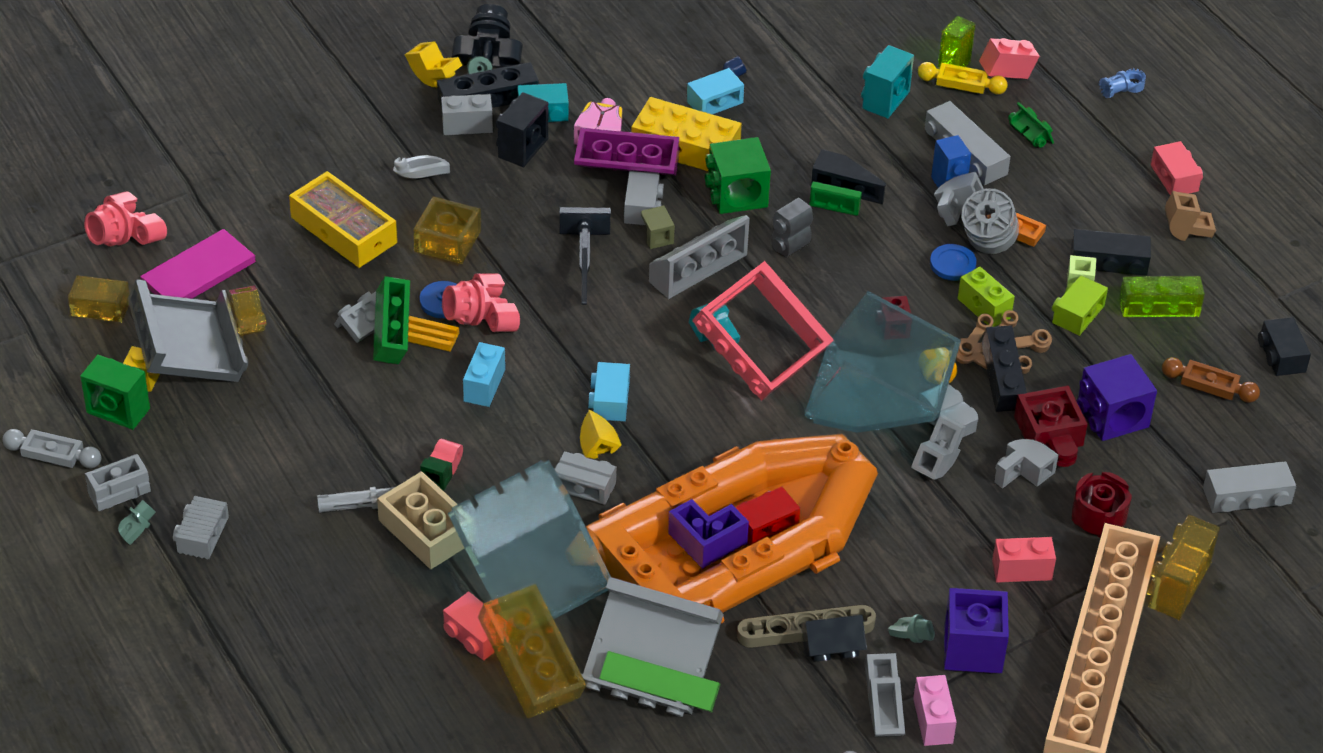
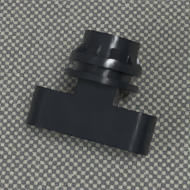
M484 4L477 8L476 15L471 19L469 36L461 35L454 38L451 58L459 57L461 64L466 66L476 56L487 58L493 68L521 64L523 44L518 40L510 39L511 25L507 19V11L499 5Z

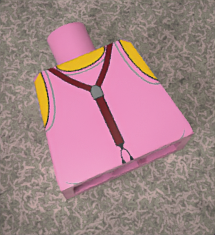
M610 98L603 99L601 103H587L574 124V144L577 145L580 128L622 131V108L616 106L614 100Z

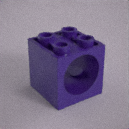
M1132 354L1085 367L1082 379L1080 380V390L1076 402L1082 414L1088 420L1091 430L1097 433L1101 441H1105L1150 427L1157 389Z
M949 588L944 621V670L1002 673L1009 638L1008 592Z

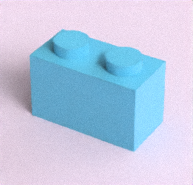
M730 68L689 82L687 85V102L693 109L715 114L743 103L744 84Z
M479 342L463 378L464 402L490 407L505 371L504 347Z
M598 362L597 373H592L591 389H595V392L589 393V408H594L593 412L606 420L626 421L630 364Z

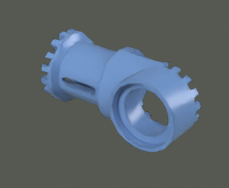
M1134 68L1126 72L1119 71L1115 76L1100 79L1099 86H1101L1100 89H1103L1101 93H1103L1105 98H1111L1120 91L1140 92L1144 89L1146 75L1144 72L1142 73V70L1139 71V69L1135 70ZM1130 79H1136V80H1139L1140 82H1139V83H1137V82L1133 83V82L1130 81Z

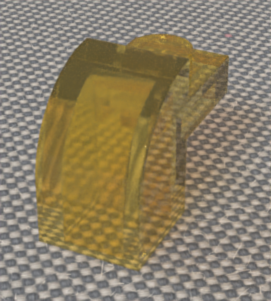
M255 285L229 290L233 316L237 321L239 336L265 331L264 325H267L266 317L261 310L259 293Z

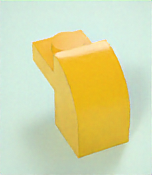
M435 41L420 43L405 54L414 74L424 84L431 87L437 86V80L453 77L456 74L455 71L462 66L459 57L443 58Z

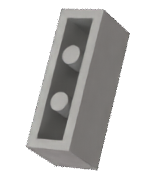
M1286 461L1207 470L1203 486L1212 513L1292 504L1296 489L1295 481Z

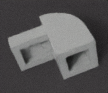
M976 172L954 177L942 184L934 193L938 202V213L941 218H944L947 226L956 225L966 199L974 192L984 189Z
M944 415L939 416L930 440L920 444L911 468L934 480L944 476L960 453L958 447L967 427Z
M1020 439L1007 444L1006 456L1002 457L996 464L994 482L1001 488H1004L1018 476L1022 475L1035 486H1039L1055 473L1058 454L1035 440Z

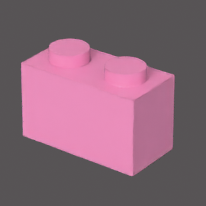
M946 676L916 677L913 700L924 746L953 744L957 722Z

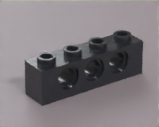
M531 62L437 80L438 101L442 108L441 97L490 94L492 108L510 105L513 100L518 98V85H538L539 80Z

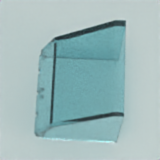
M867 291L833 335L834 341L825 350L822 359L823 363L820 365L805 416L814 419V424L855 433L935 421L941 412L961 340Z
M549 460L544 463L540 461L526 468L525 472L529 477V480L524 482L519 472L500 482L504 491L503 494L499 495L495 486H492L474 496L479 504L478 507L474 508L470 499H467L452 507L453 511L448 513L466 552L499 614L508 623L509 632L513 640L608 591L606 586L609 577H611L568 491Z

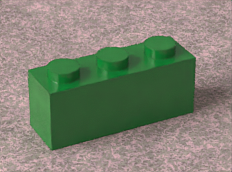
M384 276L376 290L374 361L399 364L408 351L410 280Z

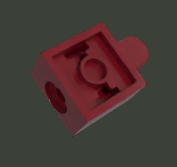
M1063 386L1019 394L1014 417L1024 439L1041 442L1057 453V466L1069 467L1073 465L1077 459L1078 447L1084 445L1087 422L1070 387Z

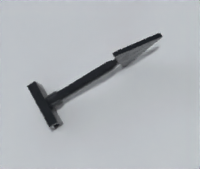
M560 207L559 234L580 235L579 269L582 274V305H587L590 235H610L611 208Z

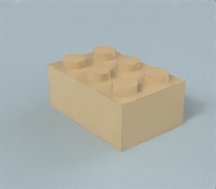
M422 471L377 498L379 521L430 569H433L475 542L474 519Z

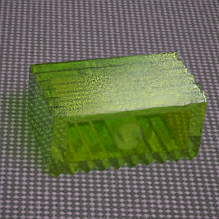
M956 16L942 30L940 56L938 57L939 68L941 63L966 67L971 62L975 33L974 22Z

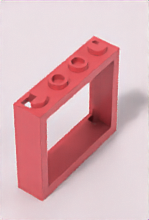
M765 261L701 309L692 320L699 332L708 338L714 345L715 350L728 361L733 371L741 376L748 384L750 390L761 401L822 353L834 341ZM752 284L759 289L811 349L771 382L713 316L715 312Z

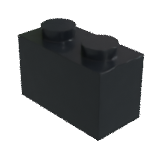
M1294 317L1263 321L1262 330L1258 333V343L1261 348H1264L1267 363L1269 366H1272L1275 375L1306 373L1311 353Z
M863 615L801 623L805 657H813L814 662L831 660L830 654L842 653V659L859 657V651L867 649Z

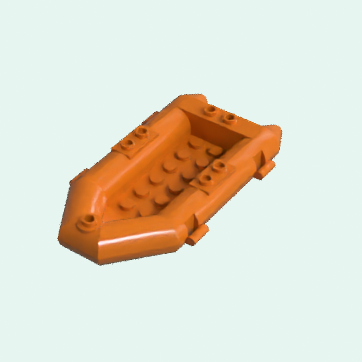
M844 434L757 441L742 449L736 446L714 457V463L706 467L701 466L656 488L655 492L627 506L621 503L599 514V520L581 529L565 553L566 558L573 567H597L608 579L612 577L720 609L723 613L807 568H810L817 574L840 562V557L837 553L843 550L877 477V468ZM783 486L800 507L798 524L752 545L747 543L703 569L668 533L669 511L691 499L710 516L730 504L734 507L739 506L742 502L750 501L767 491Z

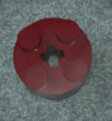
M1102 472L1101 475L1094 476L1093 473H1089L1083 476L1076 486L1072 507L1073 523L1089 533L1096 534L1099 538H1101L1105 523L1124 527L1132 498L1127 482L1118 475L1109 472Z

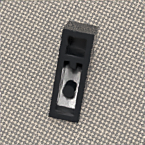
M821 149L812 169L811 185L813 182L860 191L862 192V200L883 205L886 188L884 181L846 155Z

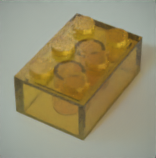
M1189 514L1183 524L1178 523L1173 533V543L1167 542L1162 553V562L1157 560L1153 567L1151 576L1155 577V579H1152L1147 594L1151 596L1149 608L1175 619H1181L1211 565L1220 530L1219 526Z

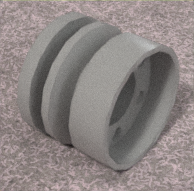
M982 189L974 192L966 199L962 207L961 218L970 244L976 250L985 254H997L1011 247L1019 235V223L1012 200L1004 192L997 189Z

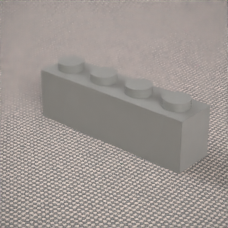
M951 101L927 111L925 121L926 132L935 140L959 135L971 152L969 171L971 173L976 172L983 185L1008 175L1011 156Z

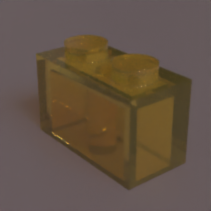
M77 275L68 296L71 316L122 322L129 305L128 296L130 293L128 282Z

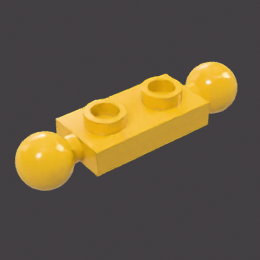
M924 62L918 67V76L922 80L930 81L937 78L936 85L980 94L984 93L985 88H989L993 94L1000 95L1006 91L1008 86L1004 77L997 75L989 79L988 74L983 70L941 63L940 69H937L931 62Z

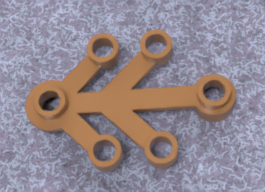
M1012 310L1004 312L999 326L1012 325V327H1015L1018 321V314ZM980 315L976 327L968 338H961L954 343L952 352L958 362L962 364L975 362L987 369L982 343H978V341L985 332L986 327H992L993 318L990 315ZM1006 317H1011L1014 321L1010 322ZM981 321H987L989 325H983ZM1039 329L1030 336L1016 337L1015 341L1017 349L1031 347L1035 352L1043 353L1049 349L1052 337L1048 331ZM962 348H967L970 351L966 352ZM1020 356V362L1027 364V367L1021 366L1022 373L1026 374L1030 371L1032 360L1027 356Z

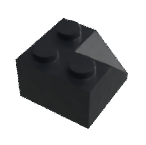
M522 92L516 100L511 102L504 114L499 115L496 121V128H498V138L496 141L498 158L523 168L549 139L548 101Z

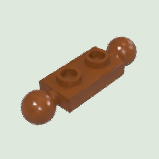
M1175 357L1167 358L1162 364V371L1165 376L1169 378L1182 376V385L1229 400L1233 399L1235 393L1239 394L1241 400L1247 403L1254 402L1259 398L1260 389L1258 385L1250 381L1240 384V375L1193 360H1189L1186 367Z

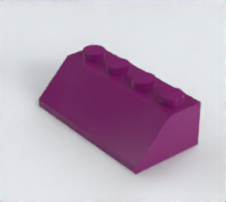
M580 128L574 165L676 176L679 159V137Z

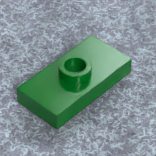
M813 182L809 206L858 216L862 192Z

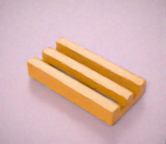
M409 316L408 342L451 352L459 335V327Z

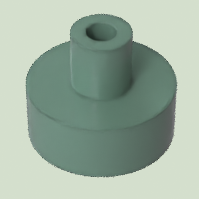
M482 56L473 57L467 64L468 74L492 70L491 62Z

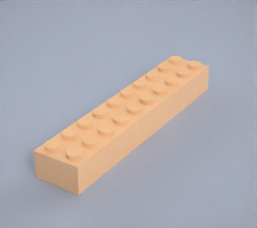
M1107 523L1104 524L1043 753H1106L1160 536Z

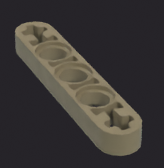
M857 605L748 618L739 623L737 639L745 647L802 642V629L799 627L802 622L863 615V619L866 621L863 622L864 631L867 634L875 627L876 613L869 606ZM773 626H782L786 631L779 634L774 633L771 628Z

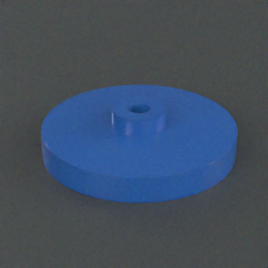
M946 244L937 247L932 252L930 267L939 277L958 281L963 275L976 269V257L971 250L964 246Z
M438 281L427 285L420 293V306L422 310L429 316L446 318L442 309L443 292L447 286H455L457 284L450 281Z

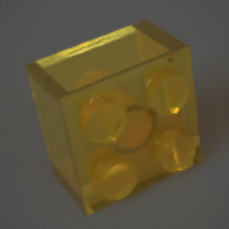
M433 196L413 229L414 251L463 264L481 232V209Z

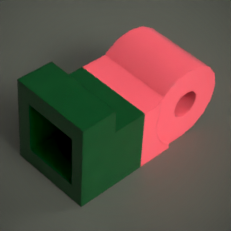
M442 438L439 439L428 459L425 458L420 465V471L444 491L457 470L463 454V445ZM433 473L440 475V480H433L431 475Z

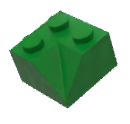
M97 355L80 375L86 412L88 414L134 430L149 411L150 403L145 371L120 363L112 358Z

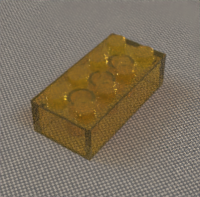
M536 584L483 604L478 619L528 719L581 697L586 683Z

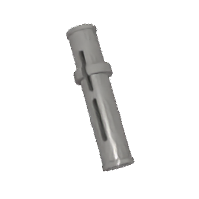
M370 487V490L317 495L319 513L362 507L378 509L377 498L395 487L380 489Z

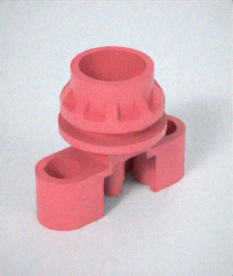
M128 191L105 197L103 204L99 205L95 211L88 213L84 222L85 231L90 241L95 245L104 244L107 246L126 244L131 236L142 245L163 240L167 236V227L165 222L155 213L146 215L144 212H135L137 198Z
M498 273L475 274L472 280L460 281L455 286H447L443 292L442 309L447 320H456L463 325L477 326L481 323L482 319H486L492 332H516L520 325V315L515 304L508 303L506 298L499 297L505 283Z

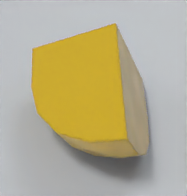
M589 410L583 420L580 432V443L584 456L596 459L598 458L597 454H603L609 450L611 454L622 446L614 427L602 416Z

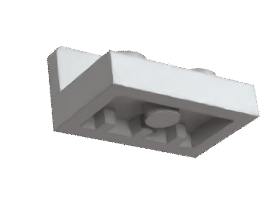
M370 292L365 293L357 300L358 303L351 307L349 304L337 313L339 317L334 325L337 328L343 325L356 343L374 332L376 292L373 294Z

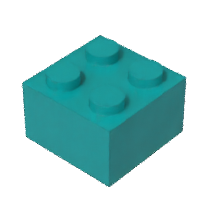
M890 45L882 53L879 52L874 63L871 66H867L863 74L865 86L861 93V98H863L862 109L887 119L892 115L910 92L913 54Z

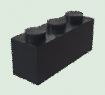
M1074 229L1071 255L1096 258L1095 271L1147 276L1151 259V236Z
M1012 325L986 327L982 340V349L995 411H1015L1018 395L1027 392Z

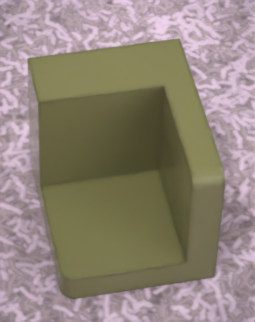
M665 206L642 210L641 217L647 227V244L649 248L653 249L674 244L675 225Z

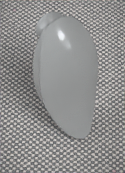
M429 155L415 156L408 159L403 158L402 161L399 157L394 161L393 170L401 177L423 178L450 173V164L444 159Z

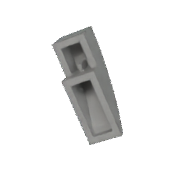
M896 653L867 654L864 663L875 736L905 735L900 677H898Z

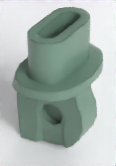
M143 500L135 509L129 508L132 513L125 517L118 527L120 535L130 545L140 536L145 528L150 526L148 521L156 513Z
M919 614L913 617L900 618L894 625L888 628L890 636L910 638L914 643H922L923 640L932 641L935 637L932 622L925 620Z

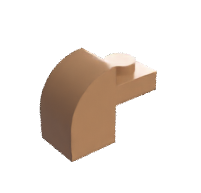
M1172 191L1165 205V213L1172 235L1183 241L1186 240L1189 234L1212 238L1216 232L1212 214L1200 211L1196 195Z

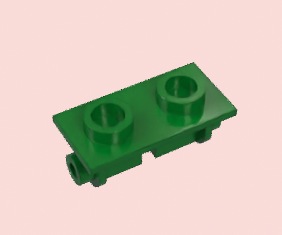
M1018 102L1019 111L1016 113L1012 112L1009 115V124L1019 133L1029 129L1023 135L1035 147H1043L1046 144V140L1053 144L1054 140L1051 135L1053 130L1050 125L1044 120L1041 122L1037 119L1036 113L1030 107L1025 108Z

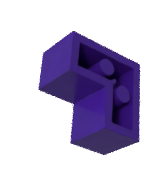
M693 499L669 511V535L702 569L747 544L749 521L732 504L710 516Z

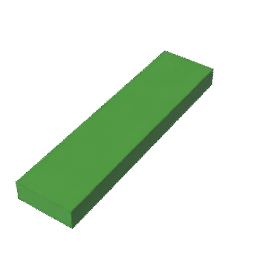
M611 651L607 652L599 678L670 701H681L684 705L708 712L713 710L720 683Z

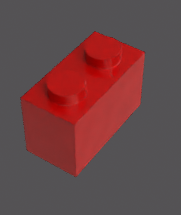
M783 486L767 491L763 495L750 501L742 502L739 506L735 507L749 521L747 540L749 545L766 537L770 538L798 524L800 519V507Z

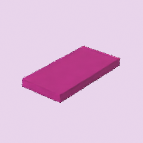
M222 229L140 277L141 280H146L148 289L156 295L192 299L253 264L256 260L255 255L225 229Z

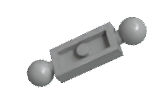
M10 429L3 435L4 446L12 451L20 449L21 456L70 468H73L77 460L86 468H95L101 462L100 451L95 447L83 448V442L80 440L32 429L27 437H24V434L18 429Z

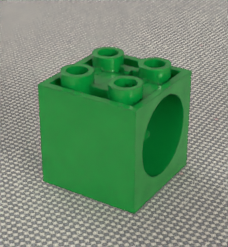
M759 138L711 143L709 154L705 156L708 173H705V184L707 188L711 189V201L713 205H717L719 214L767 208L769 204L771 169Z

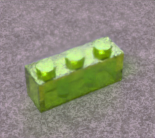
M1201 276L1123 277L1119 301L1123 317L1200 316L1205 294Z

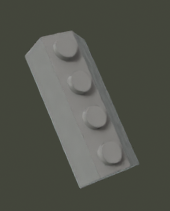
M745 215L727 220L706 233L695 237L688 243L675 248L668 254L655 259L649 264V283L670 299L745 257L748 249L750 218Z

